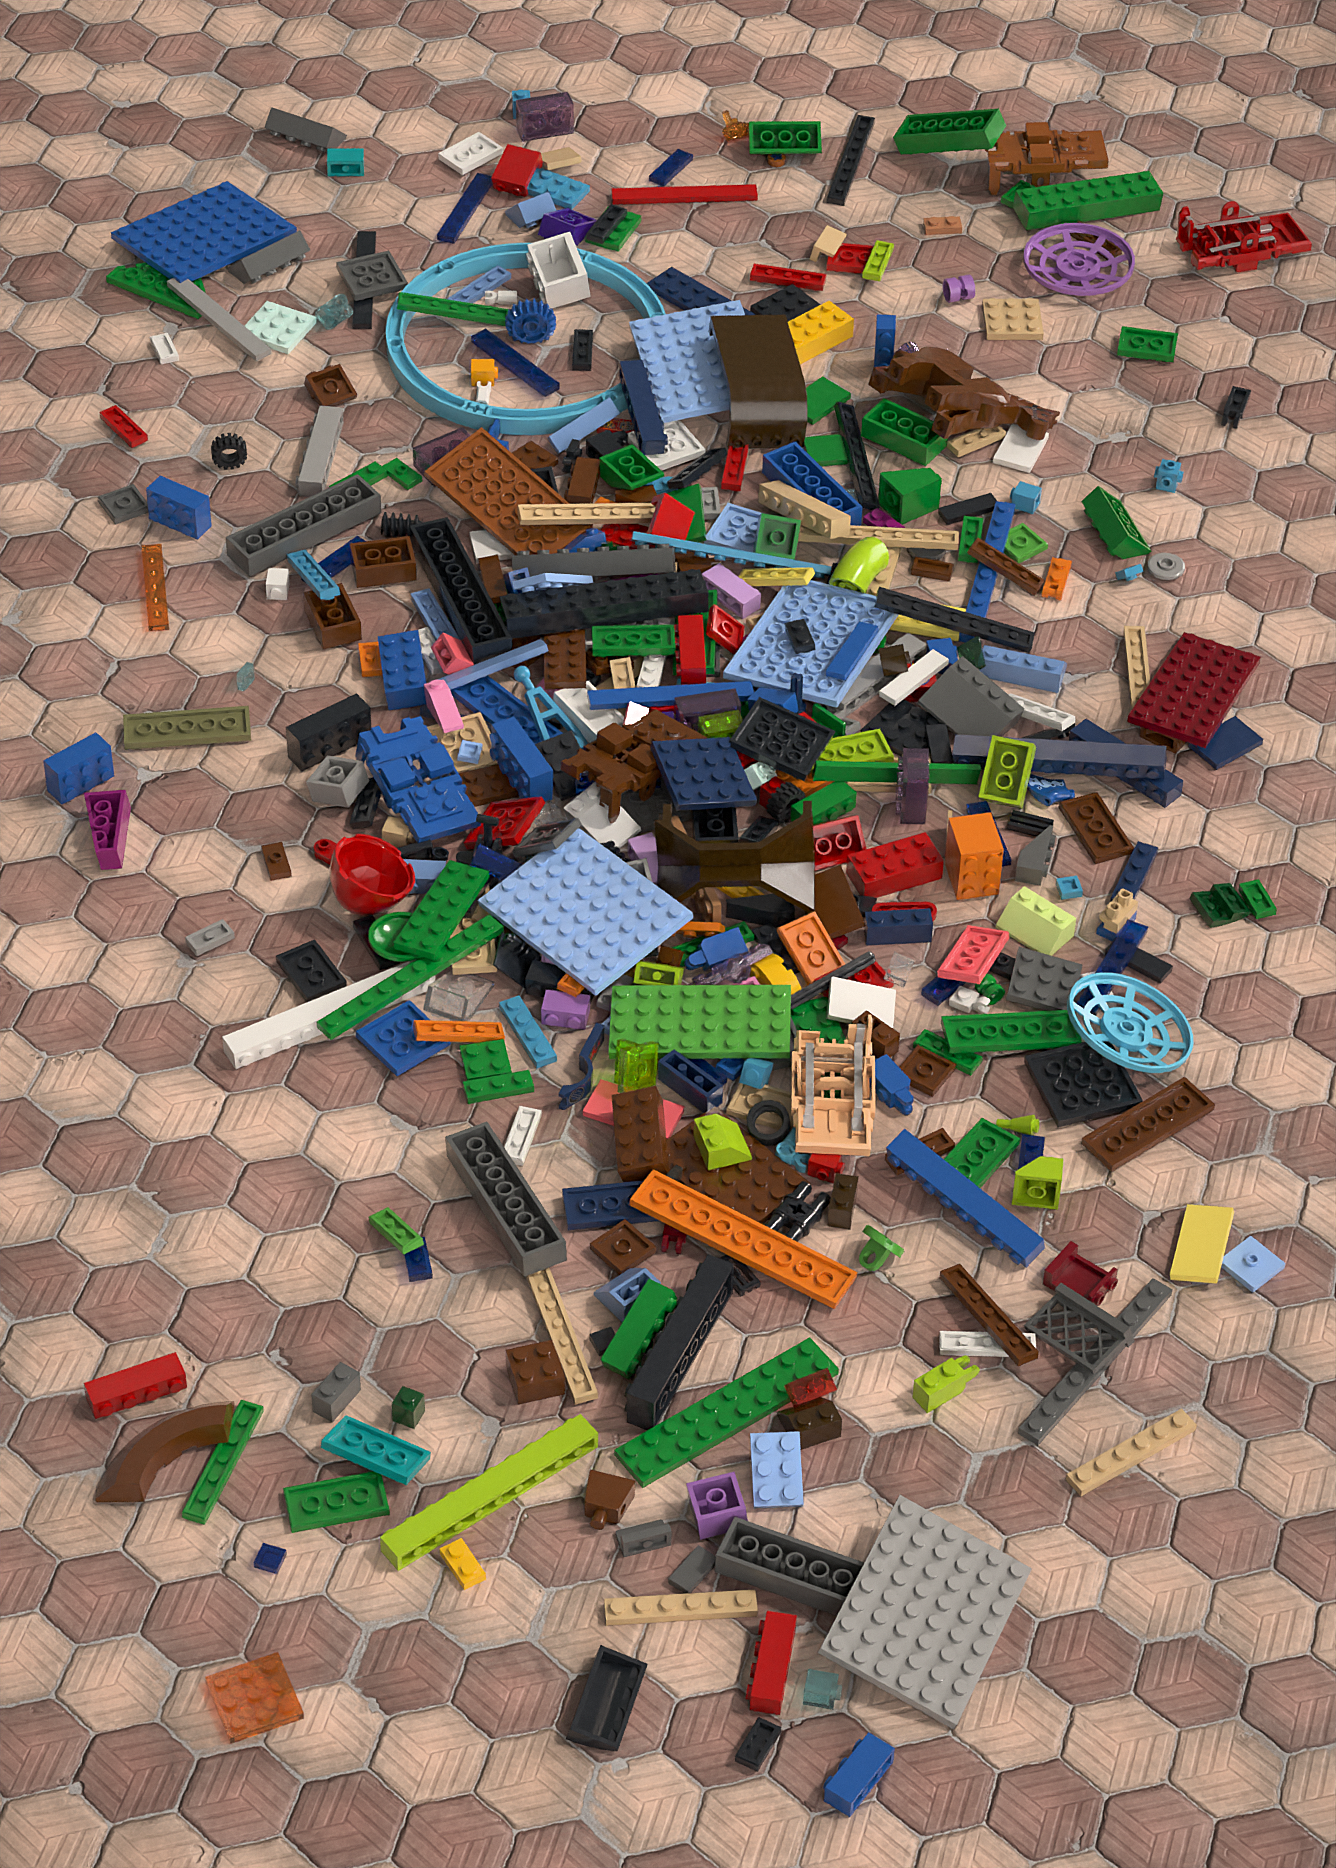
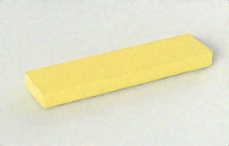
M811 567L743 569L738 577L750 586L808 585L815 572Z

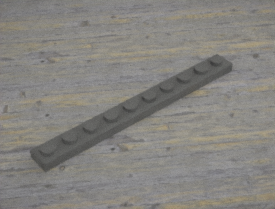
M1152 1278L1117 1319L1131 1328L1134 1338L1172 1296L1173 1289ZM1113 1339L1102 1340L1103 1347H1110L1116 1342ZM1096 1341L1090 1349L1099 1348V1341ZM1124 1345L1095 1375L1076 1363L1018 1429V1434L1038 1446L1126 1346ZM1099 1355L1086 1356V1361L1092 1365L1099 1359Z

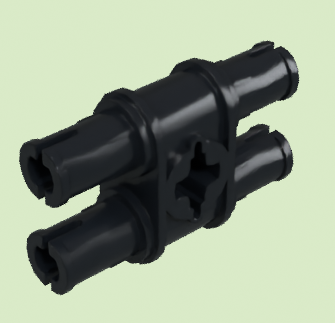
M802 1181L792 1194L785 1195L782 1203L773 1209L772 1217L765 1226L777 1232L782 1226H786L790 1230L785 1236L798 1242L801 1237L809 1235L810 1229L816 1222L821 1220L822 1212L830 1204L831 1197L827 1193L821 1192L811 1205L804 1202L806 1197L812 1192V1187L809 1183Z

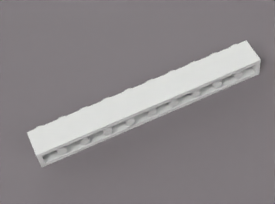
M415 960L408 961L222 1037L224 1053L234 1068L238 1069L319 1036L323 1033L317 1028L316 1022ZM435 976L382 1009L389 1008L392 1005L436 988Z

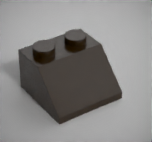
M821 1397L777 1412V1416L786 1432L800 1433V1450L841 1437L842 1418L831 1400Z

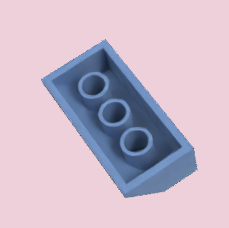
M984 645L979 661V670L989 679L1055 693L1059 692L1067 668L1065 661Z

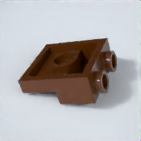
M340 364L329 365L318 372H310L305 377L304 385L312 399L317 400L319 406L334 407L357 398V393Z

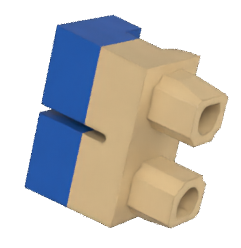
M1121 889L1116 897L1110 901L1099 915L1102 923L1097 927V935L1111 942L1116 937L1120 938L1125 930L1135 921L1137 915L1138 901L1132 899L1133 893Z

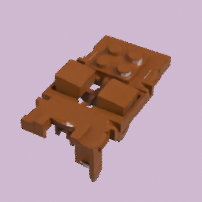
M1027 122L1025 124V131H1014V135H1010V131H1006V133L1000 135L995 143L996 151L985 150L988 152L990 165L989 190L991 195H997L1000 189L1001 171H1004V174H1032L1031 185L1041 187L1049 185L1050 173H1070L1072 170L1107 169L1109 163L1101 130L1081 132L1061 130V134H1058L1057 130L1049 131L1048 122ZM1039 178H1043L1042 185L1037 184Z

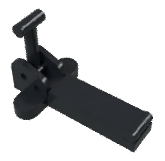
M477 814L476 822L483 823L484 835L479 834L474 851H460L456 854V862L489 871V879L463 916L469 919L472 918L479 904L478 899L483 896L492 875L497 876V874L508 877L514 872V863L501 858L502 839L497 837L494 843H492V826L499 825V818L483 814Z

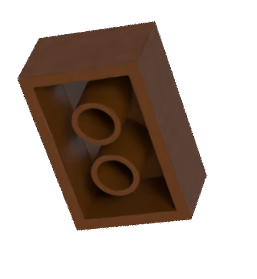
M410 536L350 543L351 565L357 588L417 581L416 560Z
M342 583L337 584L340 595L334 596L331 600L320 599L313 590L303 592L304 611L322 649L362 640L361 621Z

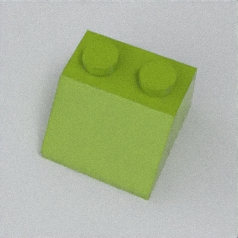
M718 1114L694 1119V1139L708 1170L752 1160L751 1153L736 1122Z
M1040 1156L1015 1171L1012 1205L1058 1210L1063 1158Z

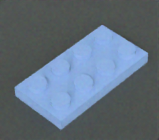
M543 573L513 581L514 590H522V593H526L528 591H541L549 588H563L570 585H586L593 583L592 576Z

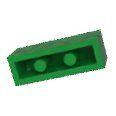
M834 781L792 805L791 822L802 816L803 801H812L813 825L835 820L856 807L857 792L845 782Z

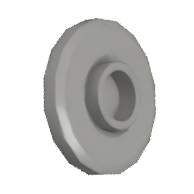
M1158 553L1150 557L1148 570L1156 578L1173 580L1182 576L1185 571V563L1177 555Z

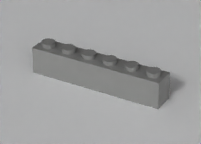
M320 406L318 413L314 414V426L311 425L310 428L311 438H307V451L304 450L303 463H300L299 467L300 476L296 477L295 485L296 488H299V496L311 497L325 490L344 423L343 408Z
M910 633L898 638L896 642L890 645L903 644L904 651H909L911 663L908 664H912L914 659H921L926 655L927 644ZM880 654L872 657L866 663L837 708L842 709L844 716L847 717L879 694L883 687L901 673L884 677Z

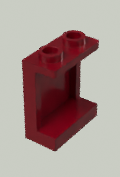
M1070 1241L1044 1270L1042 1285L1055 1292V1288L1062 1283L1093 1304L1100 1306L1106 1293L1113 1291L1118 1284V1269L1113 1267L1107 1272L1077 1254L1079 1245Z

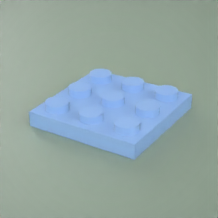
M727 503L707 533V540L704 541V544L753 552L758 519L761 513Z

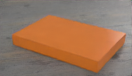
M815 911L776 930L807 985L813 983L814 979L845 965Z

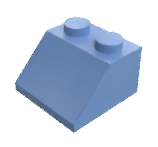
M546 192L520 202L504 212L519 228L526 226L528 229L537 225L536 221H542L543 214L557 210L550 193Z

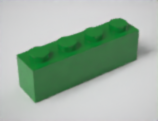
M650 1278L647 1280L600 1359L605 1368L630 1380L633 1374H636L644 1354H647L648 1350L653 1346L654 1337L660 1330H663L667 1315L676 1308L677 1297L672 1289Z

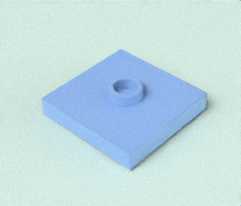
M1249 1236L1223 1257L1221 1268L1253 1293L1282 1271L1286 1263L1252 1236Z

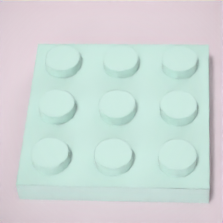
M266 301L245 324V327L271 349L289 354L317 322L315 316Z

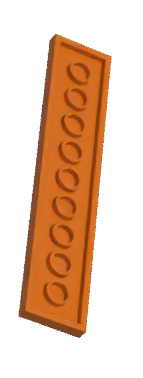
M654 1169L630 1199V1206L833 1309L836 1308L857 1278L858 1272Z

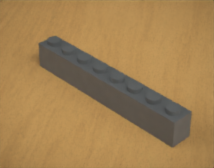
M657 544V548L649 549V545H637V549L629 550V546H617V550L609 551V547H597V551L589 552V548H577V552L569 553V549H557V553L549 554V550H537V554L529 555V551H517V555L512 556V568L515 571L527 567L530 577L543 573L605 576L676 572L675 547L669 548V544Z

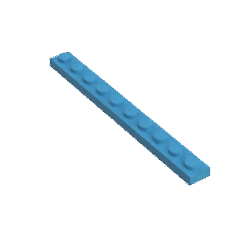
M635 531L631 535V541L635 542L636 546L650 544L655 545V548H657V544H669V548L675 547V553L686 554L687 551L695 552L694 556L706 558V555L714 556L715 560L726 561V558L734 559V563L745 565L746 562L754 563V567L765 568L766 565L773 566V568L811 567L815 572L813 577L824 579L825 576H829L832 566Z

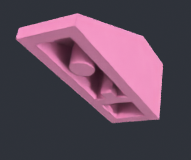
M444 679L432 680L430 683L424 684L427 707L442 731L447 733L463 729L464 724L451 691Z

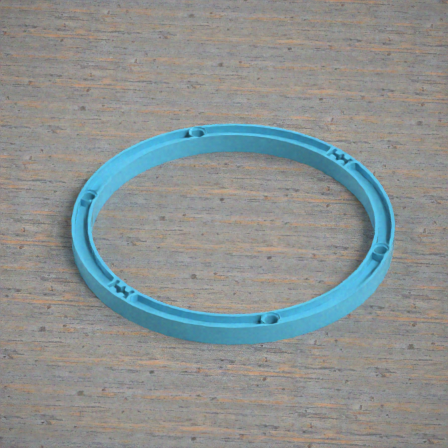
M531 243L493 245L457 254L423 271L407 284L401 292L432 297L453 283L486 273L497 265L503 269L528 268L529 263L526 253H528L527 245ZM577 248L588 278L600 282L624 296L639 311L643 319L666 315L657 295L640 277L608 258ZM398 296L390 309L386 324V348L390 368L401 387L415 401L442 418L477 430L482 427L487 432L495 419H500V434L544 435L557 432L609 397L620 413L628 409L621 383L592 398L550 408H504L464 399L432 382L411 360L405 347L404 336L408 324L416 312L397 309Z

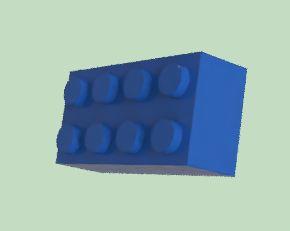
M413 630L378 636L385 695L389 711L426 704L424 684H427L419 631Z
M511 717L491 724L490 756L493 761L496 760L499 764L502 774H506L509 778L510 785L516 788L520 799L542 797L545 803L552 801L553 769L517 719Z

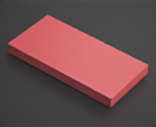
M968 925L938 969V978L980 984L1009 940V932Z
M600 1079L583 1109V1116L614 1126L612 1095L633 1091V1089ZM663 1099L667 1140L671 1137L681 1119L685 1106Z

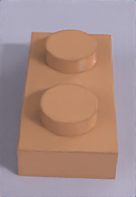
M960 216L923 219L926 235L962 233Z

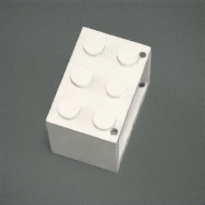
M570 232L527 245L528 253H526V258L529 263L528 269L530 275L534 276V285L536 290L539 289V297L543 303H548L550 308H556L590 297L587 272Z

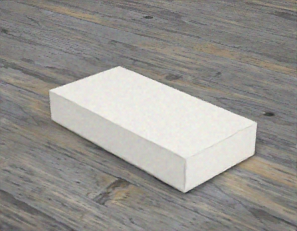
M168 333L149 337L161 365L179 361V355Z

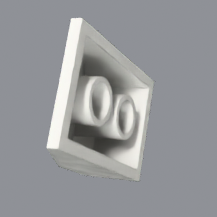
M594 782L563 808L567 820L579 818L582 823L579 828L598 843H606L612 840L615 842V846L621 848L628 842V839L638 834L641 828L621 806L616 822L611 824L608 819V810L599 805L601 787H597Z

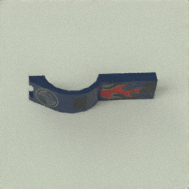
M595 1024L579 1054V1070L585 1073L586 1077L578 1083L562 1086L559 1092V1097L562 1098L559 1109L565 1110L584 1099L591 1092L593 1085L592 1063L604 1042L603 1024Z

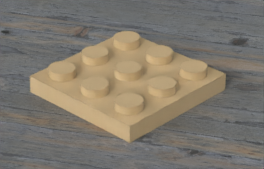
M983 299L982 308L987 340H1043L1044 332L1039 299Z
M481 712L461 717L464 724L463 729L444 733L438 724L427 727L432 736H437V743L440 742L444 745L458 773L498 764L490 756L491 733ZM462 740L483 744L478 764L457 761Z

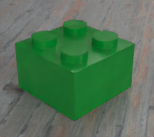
M761 513L758 519L753 553L795 560L801 520Z

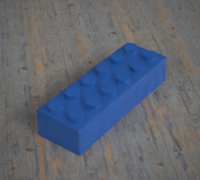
M790 443L763 455L762 473L771 482L779 480L850 515V525H861L862 506L798 443Z

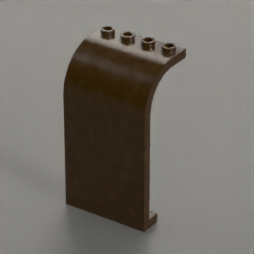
M786 315L710 316L708 332L710 336H714L729 395L727 449L731 445H733V448H745V445H749V449L781 448L793 442L804 447L807 428V392Z

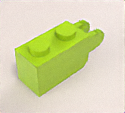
M964 1355L956 1360L950 1358L914 1380L912 1398L926 1413H929L961 1394L966 1387V1383L978 1375L979 1367L973 1365L963 1370L971 1361L968 1356Z

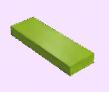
M876 240L862 273V278L881 281L894 250L893 243Z

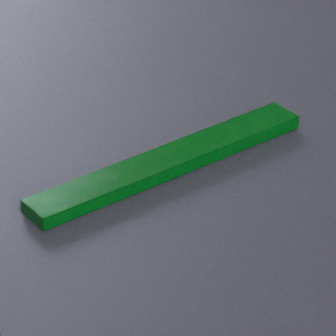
M815 761L812 779L813 781L977 785L981 767L980 764Z

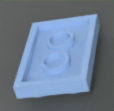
M750 1433L754 1509L803 1507L800 1433Z

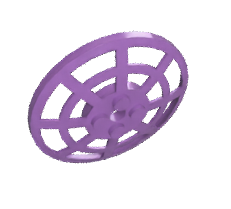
M1064 223L1045 228L1032 236L1024 249L1023 261L1030 276L1051 290L1069 295L1090 296L1113 291L1129 280L1135 266L1133 250L1122 237L1108 229L1091 224ZM1070 233H1086L1099 237L1093 244L1084 241H1072ZM1058 234H1062L1064 242L1055 244L1048 249L1039 244L1042 240ZM1105 240H1108L1118 246L1124 252V255L1114 258L1109 251L1101 246ZM1074 247L1089 248L1090 250L1074 249ZM1033 248L1042 253L1040 267L1029 265V255ZM1062 248H1066L1067 250L1061 253L1059 256L1053 253ZM1099 252L1108 260L1101 262L1095 254ZM1049 258L1055 261L1056 267H1045L1046 259ZM1128 260L1127 274L1124 277L1115 276L1117 264ZM1111 266L1110 275L1100 273V268ZM1035 272L1043 273V275L1051 282L1044 280ZM1049 273H1058L1062 279L1057 281ZM1095 278L1104 280L1095 285H1090L1088 282ZM1070 281L1081 283L1082 286L1067 285V283H1069ZM1109 282H1116V283H1114V284H1112V285H1109V286H1106V287H1102V286L1108 284Z

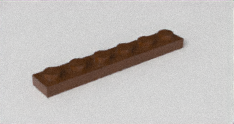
M960 1263L940 1271L939 1278L1017 1366L1038 1359L1039 1351Z

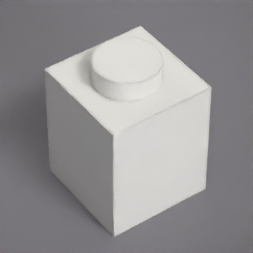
M268 568L266 580L267 599L287 600L290 585L289 569Z

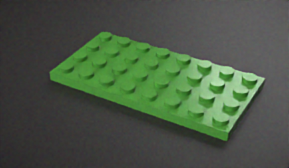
M791 985L612 986L609 1059H662L673 1049L687 1059L790 1058Z

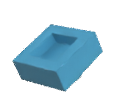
M1141 564L1117 571L1115 574L1117 580L1125 578L1126 581L1138 578L1137 574L1143 572Z
M1077 876L1056 879L1055 885L1061 900L1082 897L1083 889Z

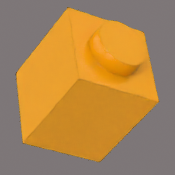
M471 359V386H477L478 381L481 382V386H487L488 382H491V386H494V379H498V367H494V359Z

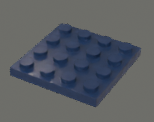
M730 737L652 741L650 749L677 811L755 806L757 798L736 750L730 747Z

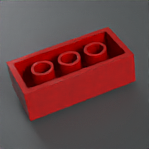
M924 832L848 854L846 874L859 895L878 898L942 879L944 860L927 833Z

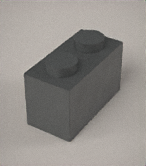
M339 1362L311 1394L313 1412L333 1423L361 1391L360 1372Z

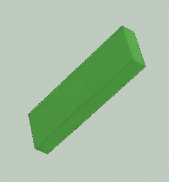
M389 1207L368 1217L370 1224L403 1255L424 1245L423 1238Z

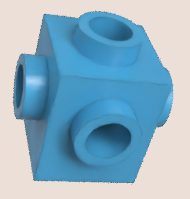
M1162 459L1160 466H1156L1154 478H1157L1156 489L1175 493L1177 485L1182 482L1184 471H1180V462Z

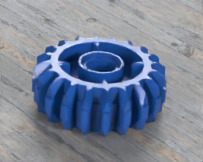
M527 298L525 302L519 300L518 305L513 304L512 309H508L505 317V327L509 336H512L514 341L519 340L520 343H542L543 339L549 340L550 336H553L556 328V316L553 308H550L548 303L543 305L542 300L536 302L535 298L533 301H528Z

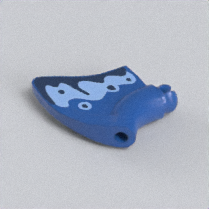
M1030 774L1027 789L1042 804L1050 806L1055 802L1075 798L1074 790L1066 788L1064 779H1047Z

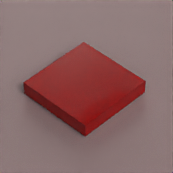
M714 604L709 608L706 635L735 655L742 645L745 626Z

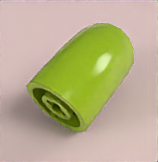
M873 536L865 537L855 543L839 561L829 581L830 585L866 594L873 579L888 565L889 553L885 544Z

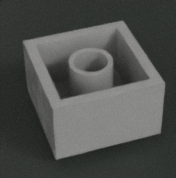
M327 755L306 783L313 802L349 807L369 782L363 761Z

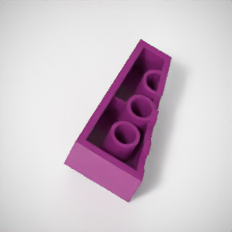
M126 790L84 793L95 852L101 870L122 869L131 812Z

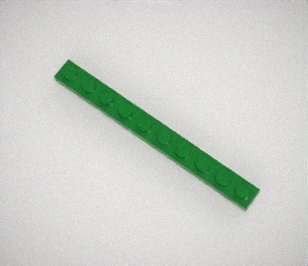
M490 914L450 938L435 960L424 957L416 959L316 1022L317 1028L330 1040H333L504 932V926Z

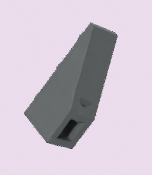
M1050 825L1020 851L1015 881L1041 886L1042 878H1047L1049 865H1046V862L1050 863L1052 857V850L1049 849L1050 847L1054 848L1056 835H1052L1053 826Z

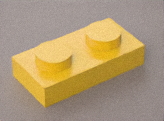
M462 1538L440 1548L441 1557L464 1590L486 1580V1573Z

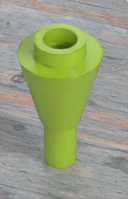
M1035 1114L1012 1118L1011 1120L997 1119L996 1125L1000 1128L1011 1129L1034 1137V1134L1039 1132V1119H1036Z

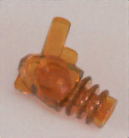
M728 110L722 112L726 124L722 133L726 141L748 136V122L742 123L738 122L737 118L731 119Z

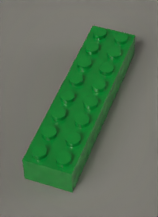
M1142 171L1016 190L1013 209L1024 228L1032 230L1064 223L1086 222L1160 211L1164 193L1151 172Z

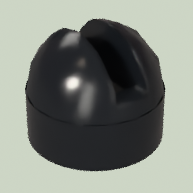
M442 847L432 849L431 860L447 862L449 856L447 849Z

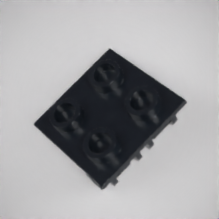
M502 932L493 966L526 989L525 978L533 960L541 961L542 957L538 951L530 949V945H525V942L516 937L515 934H504Z

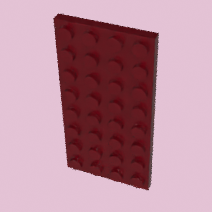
M1184 632L1129 713L1127 722L1206 748L1260 664L1261 657L1251 652L1241 651L1232 646H1226L1213 640H1207L1195 634Z

